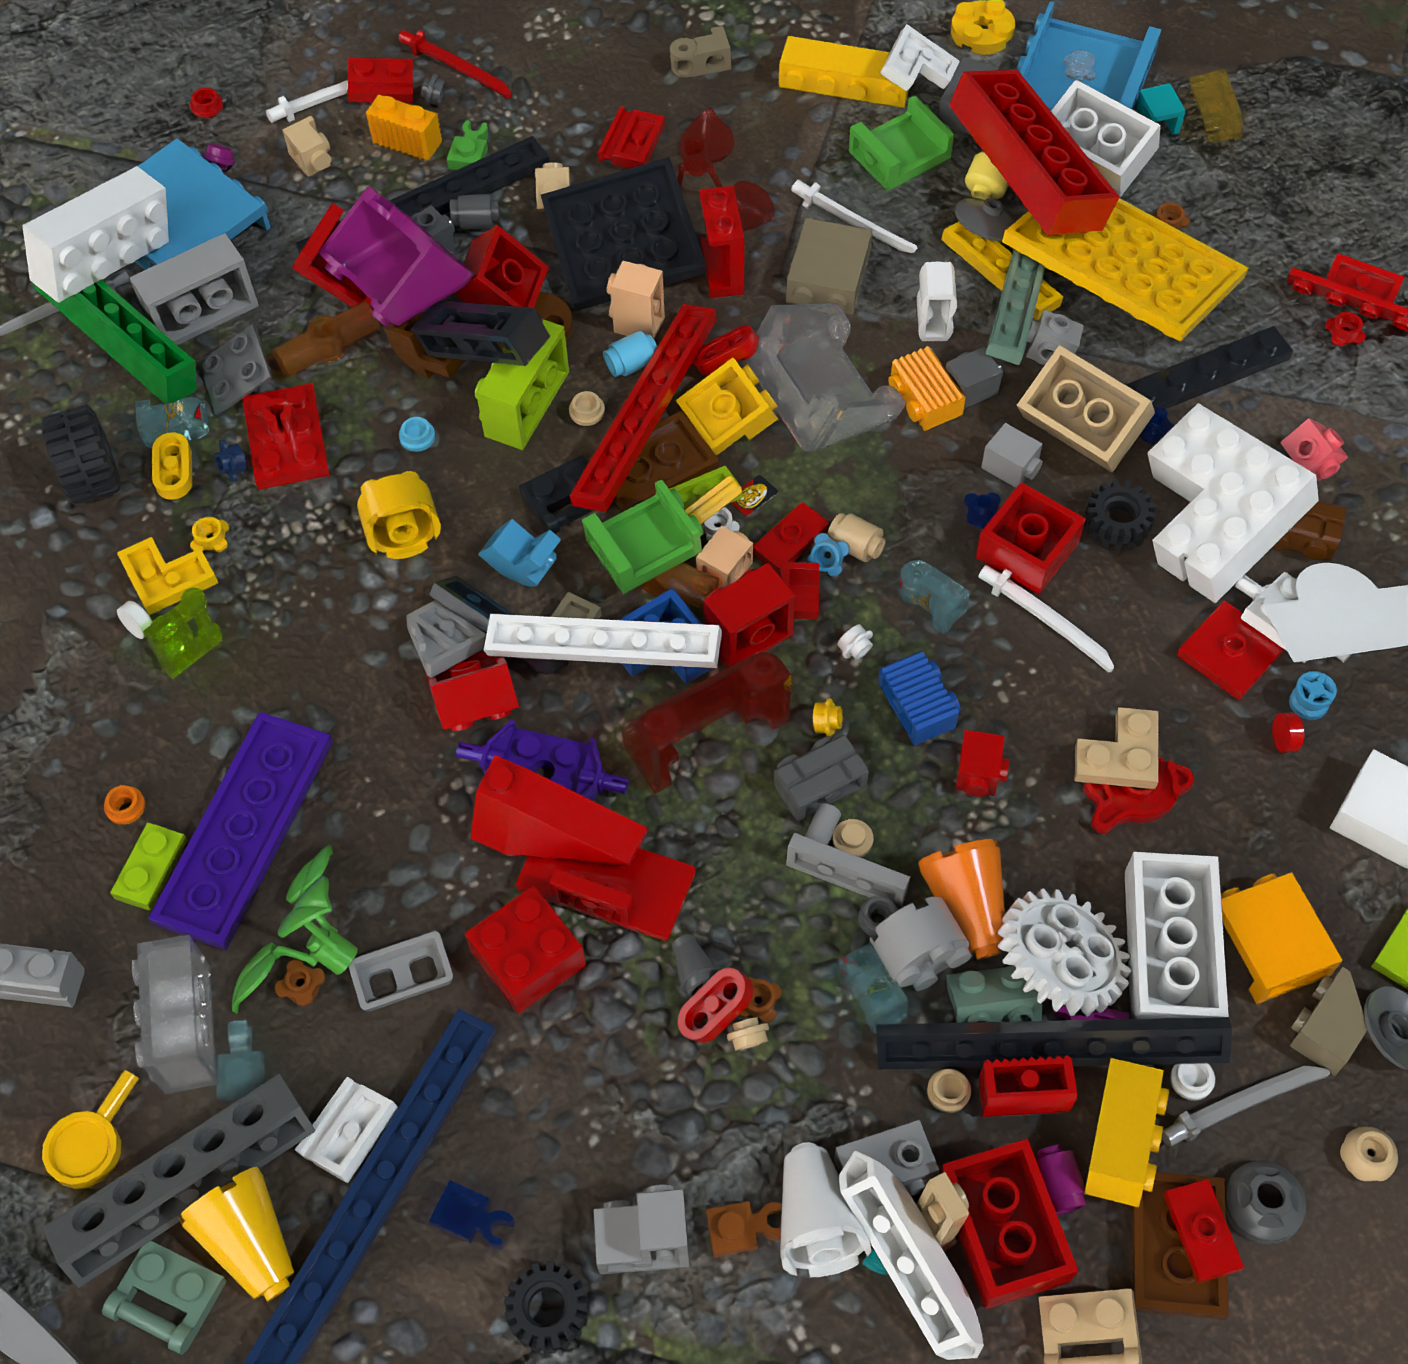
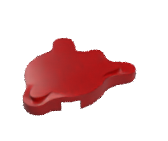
M1158 756V784L1156 789L1085 782L1083 792L1096 806V811L1091 820L1092 828L1099 834H1107L1117 825L1125 822L1146 823L1164 817L1172 809L1178 798L1191 789L1194 783L1193 773L1185 766L1177 765L1171 760L1166 762Z

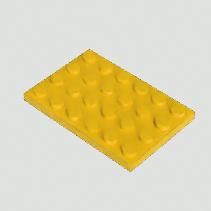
M1120 198L1103 231L1047 235L1030 211H1028L1005 230L1002 239L1003 243L1014 248L1020 254L1032 258L1045 268L1057 272L1071 280L1075 285L1089 290L1101 297L1105 302L1114 304L1130 313L1134 318L1146 322L1162 331L1166 336L1180 342L1245 278L1249 269L1245 265Z

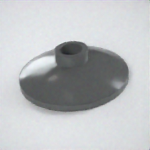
M965 198L960 200L955 208V215L958 221L967 230L991 241L1002 242L1005 230L1017 221L1004 208L1001 202L992 198Z
M1380 987L1371 992L1366 999L1364 1006L1366 1027L1378 1050L1390 1062L1402 1069L1408 1070V994L1395 987Z

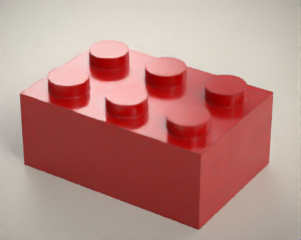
M1028 1139L942 1164L939 1175L945 1172L952 1184L957 1183L964 1191L969 1203V1208L967 1209L969 1216L957 1234L984 1310L1071 1283L1078 1273V1268Z

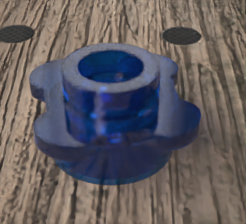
M1157 407L1154 409L1155 414L1139 435L1143 441L1157 444L1175 426L1170 423L1167 418L1168 411L1164 408Z
M990 492L988 495L967 494L964 499L965 505L968 506L967 522L975 527L985 528L999 510L1001 497L994 492Z

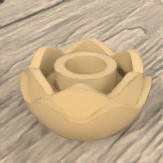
M1364 1126L1350 1131L1346 1135L1340 1149V1155L1346 1168L1361 1181H1385L1394 1173L1398 1164V1152L1395 1143L1386 1133L1374 1127ZM1367 1150H1372L1374 1157L1369 1156Z

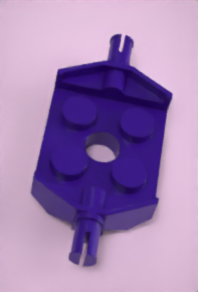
M510 720L486 745L478 746L460 741L458 743L459 747L456 750V758L477 761L479 767L483 768L484 775L495 755L533 772L542 767L551 768L555 773L549 780L592 801L597 794L602 795L603 790L626 795L629 787V778L610 775L602 770L595 738L591 737L590 744L523 730L516 728L515 720Z

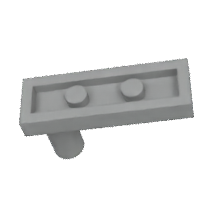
M820 804L806 835L802 836L794 832L788 845L786 866L869 898L885 897L891 900L898 909H901L907 894L910 876L829 846L828 843L841 817V812L830 804Z

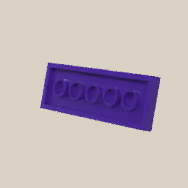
M262 712L258 713L148 918L153 925L227 951L333 743L330 734Z

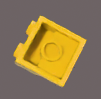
M734 357L676 400L716 456L742 436L746 435L751 440L778 420L773 412L778 405L766 389L760 393L758 392L755 385L760 382L748 364L741 368Z

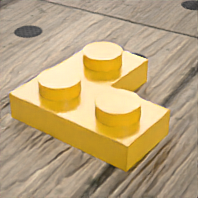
M152 537L117 552L148 615L218 584L217 578L201 548L169 563H165Z

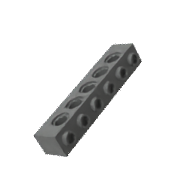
M280 1073L42 1227L57 1264L78 1288L180 1222L178 1218L181 1217V1213L215 1187L219 1186L222 1188L234 1182L232 1177L252 1167L260 1169L316 1131Z

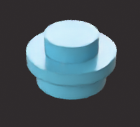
M412 417L402 424L399 431V440L401 445L409 451H423L434 443L435 431L426 419Z

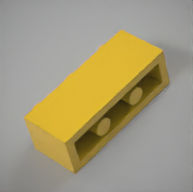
M1114 1058L1110 1059L1084 1194L1139 1207L1143 1190L1152 1192L1157 1165L1148 1163L1150 1152H1159L1163 1126L1155 1125L1156 1114L1165 1115L1169 1089L1161 1088L1164 1070Z

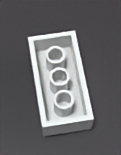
M136 166L22 225L30 281L59 303L168 243L166 188Z
M1133 852L1125 870L1128 954L1131 957L1128 960V967L1132 969V972L1129 974L1130 1019L1229 1017L1218 857Z

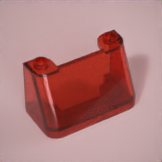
M769 652L753 654L629 719L622 728L624 747L654 794L672 785L669 768L671 764L679 761V754L672 744L735 710L745 724L752 722L753 718L768 721L770 727L774 730L789 722L792 675L776 655Z

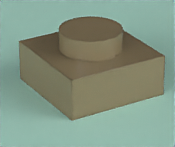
M568 592L551 617L599 619L602 614L601 607Z

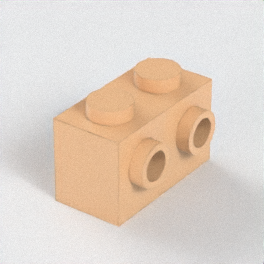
M622 261L617 273L611 274L607 285V293L611 294L609 316L613 317L614 333L628 336L641 330L645 335L650 334L655 340L665 318L663 271L642 264Z

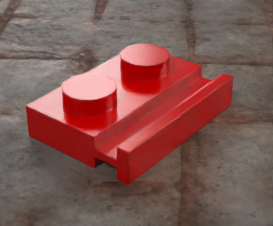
M348 57V102L373 103L378 95L390 96L404 103H413V59Z
M620 106L598 150V160L600 162H604L605 159L610 160L612 165L629 169L647 164L665 128V116L636 109L633 112L625 111V107Z

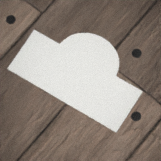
M1335 563L1311 565L1304 569L1296 580V592L1299 600L1262 605L1293 662L1408 646V585L1378 589L1365 575L1344 565Z

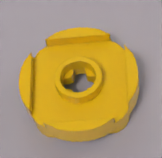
M1003 0L961 2L956 6L955 14L952 18L951 36L954 42L961 48L962 44L971 47L972 53L981 55L994 54L1006 48V43L1009 40L1012 41L1015 19L1012 13L1005 8Z

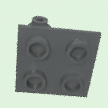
M253 324L198 362L215 415L217 416L253 391L258 394L276 389L275 381L271 379L273 377L263 351L262 343Z

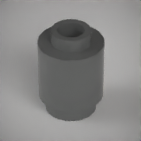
M491 194L459 195L458 199H450L451 221L454 227H460L461 230L493 228L494 221H500L498 200L492 201Z

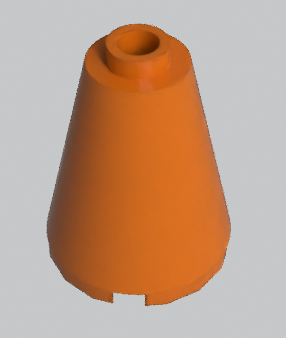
M983 839L954 846L955 850L943 855L941 851L922 858L918 862L922 876L934 897L944 899L969 942L968 950L970 953H975L977 960L1000 954L1001 950L998 948V945L1003 940V937L998 934V930L1004 924L1002 918L1005 915L1001 854L997 840Z

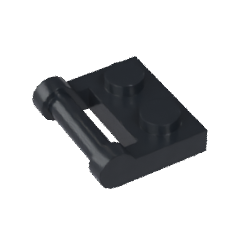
M583 455L519 485L520 495L545 532L551 530L554 534L560 532L561 527L595 511L570 506L554 515L552 514L572 503L570 494L588 465ZM613 500L610 507L615 505V500Z

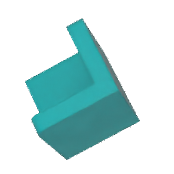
M1171 83L1141 89L1135 112L1154 122L1164 120L1172 135L1179 134L1186 110Z

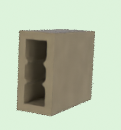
M805 218L787 278L786 302L853 315L871 252L872 230Z

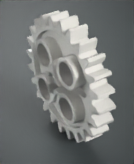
M1041 889L1036 896L1029 891L1023 899L1018 898L1002 918L1004 924L998 930V934L1003 937L998 948L1009 952L1003 959V963L1015 965L1016 967L1011 977L1013 979L1024 978L1026 984L1023 991L1029 992L1033 989L1038 991L1037 1002L1040 1004L1046 998L1051 999L1053 1010L1056 1012L1064 1004L1070 1016H1074L1079 1009L1086 1016H1090L1095 1009L1102 1013L1108 1005L1112 1006L1129 984L1126 978L1132 972V969L1124 964L1131 957L1130 954L1119 951L1125 944V940L1113 938L1112 933L1117 927L1115 925L1105 926L1102 923L1105 916L1103 912L1093 915L1090 912V902H1086L1081 907L1077 905V899L1074 894H1071L1067 900H1064L1060 890L1057 889L1051 896H1049L1045 889Z

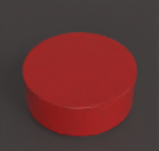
M1295 712L1278 713L1273 720V740L1280 752H1297L1304 743V725L1301 718Z

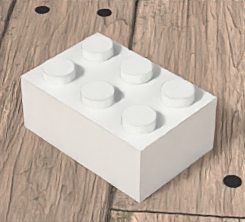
M1078 80L1073 82L1051 110L1119 197L1123 195L1159 148L1160 125Z

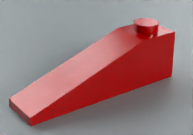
M495 755L476 790L470 838L507 856L520 857L525 855L551 860L560 858L582 860L586 863L631 866L649 829L552 780Z

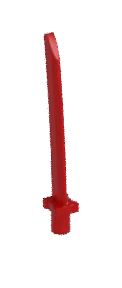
M406 30L400 32L399 42L410 46L413 55L418 56L419 52H422L475 79L506 99L511 98V92L505 82L459 56L425 39V32L419 30L416 35Z

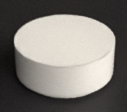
M127 601L117 609L118 617L123 625L137 638L143 639L154 630V624L150 616L136 602Z

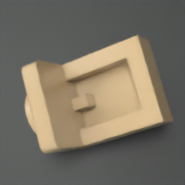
M545 163L543 168H535L538 212L545 211L541 194L570 186L569 167H563L561 163Z

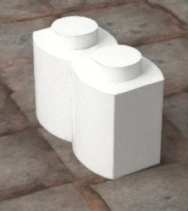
M926 262L920 270V290L916 299L919 337L922 341H947L953 333V315L957 309L954 266L951 262Z

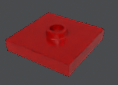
M1224 600L1179 648L1176 656L1240 701L1284 653L1285 649L1242 620L1241 616L1243 613Z

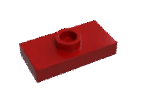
M801 502L753 545V555L763 563H769L777 574L780 575L782 572V562H795L815 543L814 539L818 534L826 533L829 530L830 522L804 502Z
M1209 1179L1171 1189L1164 1193L1163 1196L1198 1284L1240 1272L1245 1268Z

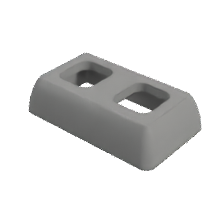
M437 931L356 957L348 966L360 1007L364 1011L369 1012L449 985L453 980L448 957L440 933ZM426 957L433 958L438 973L437 977L433 980L416 984L410 971V964ZM385 971H392L397 984V990L380 998L374 997L370 978Z

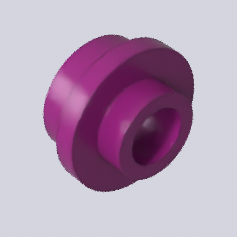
M208 143L207 150L202 152L203 158L207 159L209 163L214 162L221 170H227L228 165H235L236 159L233 158L234 150L228 147Z

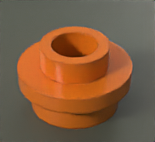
M127 785L117 786L111 789L105 798V814L113 823L120 825L130 824L143 814L146 805L145 798L135 787ZM132 803L127 809L120 810L122 805Z

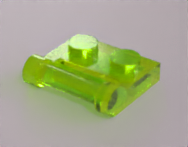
M194 587L185 590L181 596V603L165 615L157 617L143 631L163 670L172 679L217 646L223 638L220 627L212 621L208 613L206 596L199 588ZM192 618H194L198 626V636L195 638L187 623Z

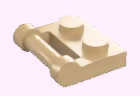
M1132 1289L1039 1297L1045 1354L1044 1364H1143L1134 1292ZM1121 1341L1124 1343L1123 1354L1062 1358L1061 1346Z

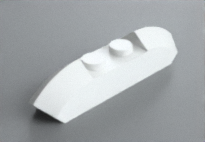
M854 1151L839 1174L840 1192L855 1218L866 1231L865 1233L929 1344L936 1355L947 1360L977 1358L984 1344L976 1311L966 1288L909 1192L889 1169L878 1161Z

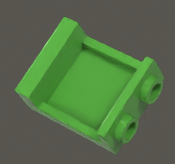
M916 96L909 98L906 113L871 131L862 122L851 126L849 152L889 191L950 159L954 134L951 128L944 124L928 105L923 104Z
M662 479L655 482L656 494L613 518L602 523L596 513H593L582 519L586 541L623 594L702 552L700 536L703 535V529L698 519L693 514L687 515L683 509L684 504L679 493L674 488L669 490Z

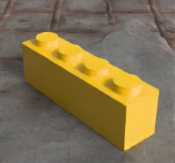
M793 36L787 37L779 63V87L902 108H905L909 90L905 91L880 74L890 52Z

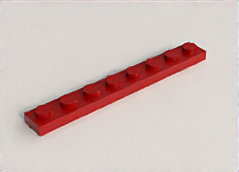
M687 304L682 305L570 494L572 506L607 512L717 320L715 309Z

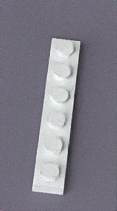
M490 614L484 651L488 656L717 668L722 631L719 625Z

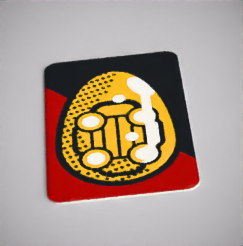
M758 475L742 487L743 498L731 503L745 516H748L775 496L778 490L765 478Z

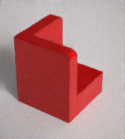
M782 562L781 578L795 594L794 619H818L820 564Z

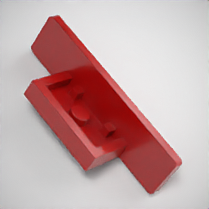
M1337 253L1326 279L1294 267L1291 268L1287 283L1291 284V288L1296 292L1305 295H1311L1312 292L1324 296L1325 301L1334 306H1352L1359 309L1358 312L1367 318L1378 319L1382 317L1393 321L1392 325L1396 328L1408 331V308L1394 304V300L1405 278L1404 276Z

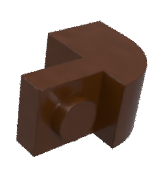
M421 312L399 326L391 323L389 327L386 326L384 328L397 355L412 370L429 379L434 373L450 378L466 361L427 355L411 330L425 312ZM453 343V344L450 346V347L458 348V346H457L455 343Z

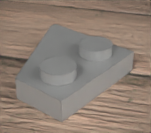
M437 600L407 615V629L426 674L430 678L484 649L486 634Z

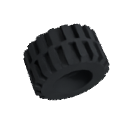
M88 404L42 418L41 430L50 460L66 496L73 504L79 505L120 491V477L110 446L96 413Z

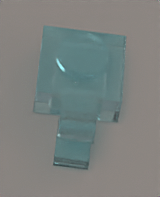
M246 1020L229 1022L228 1038L231 1054L218 1055L217 1098L220 1101L239 1100L264 1084V1054L261 1051L252 1052V1027H247Z

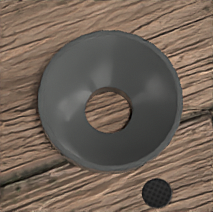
M1253 1161L1240 1166L1226 1180L1225 1216L1233 1229L1243 1238L1257 1244L1275 1245L1288 1240L1301 1227L1306 1214L1305 1193L1299 1181L1286 1168L1273 1162ZM1263 1184H1271L1277 1187L1283 1198L1281 1207L1271 1209L1261 1204L1257 1195L1258 1187Z

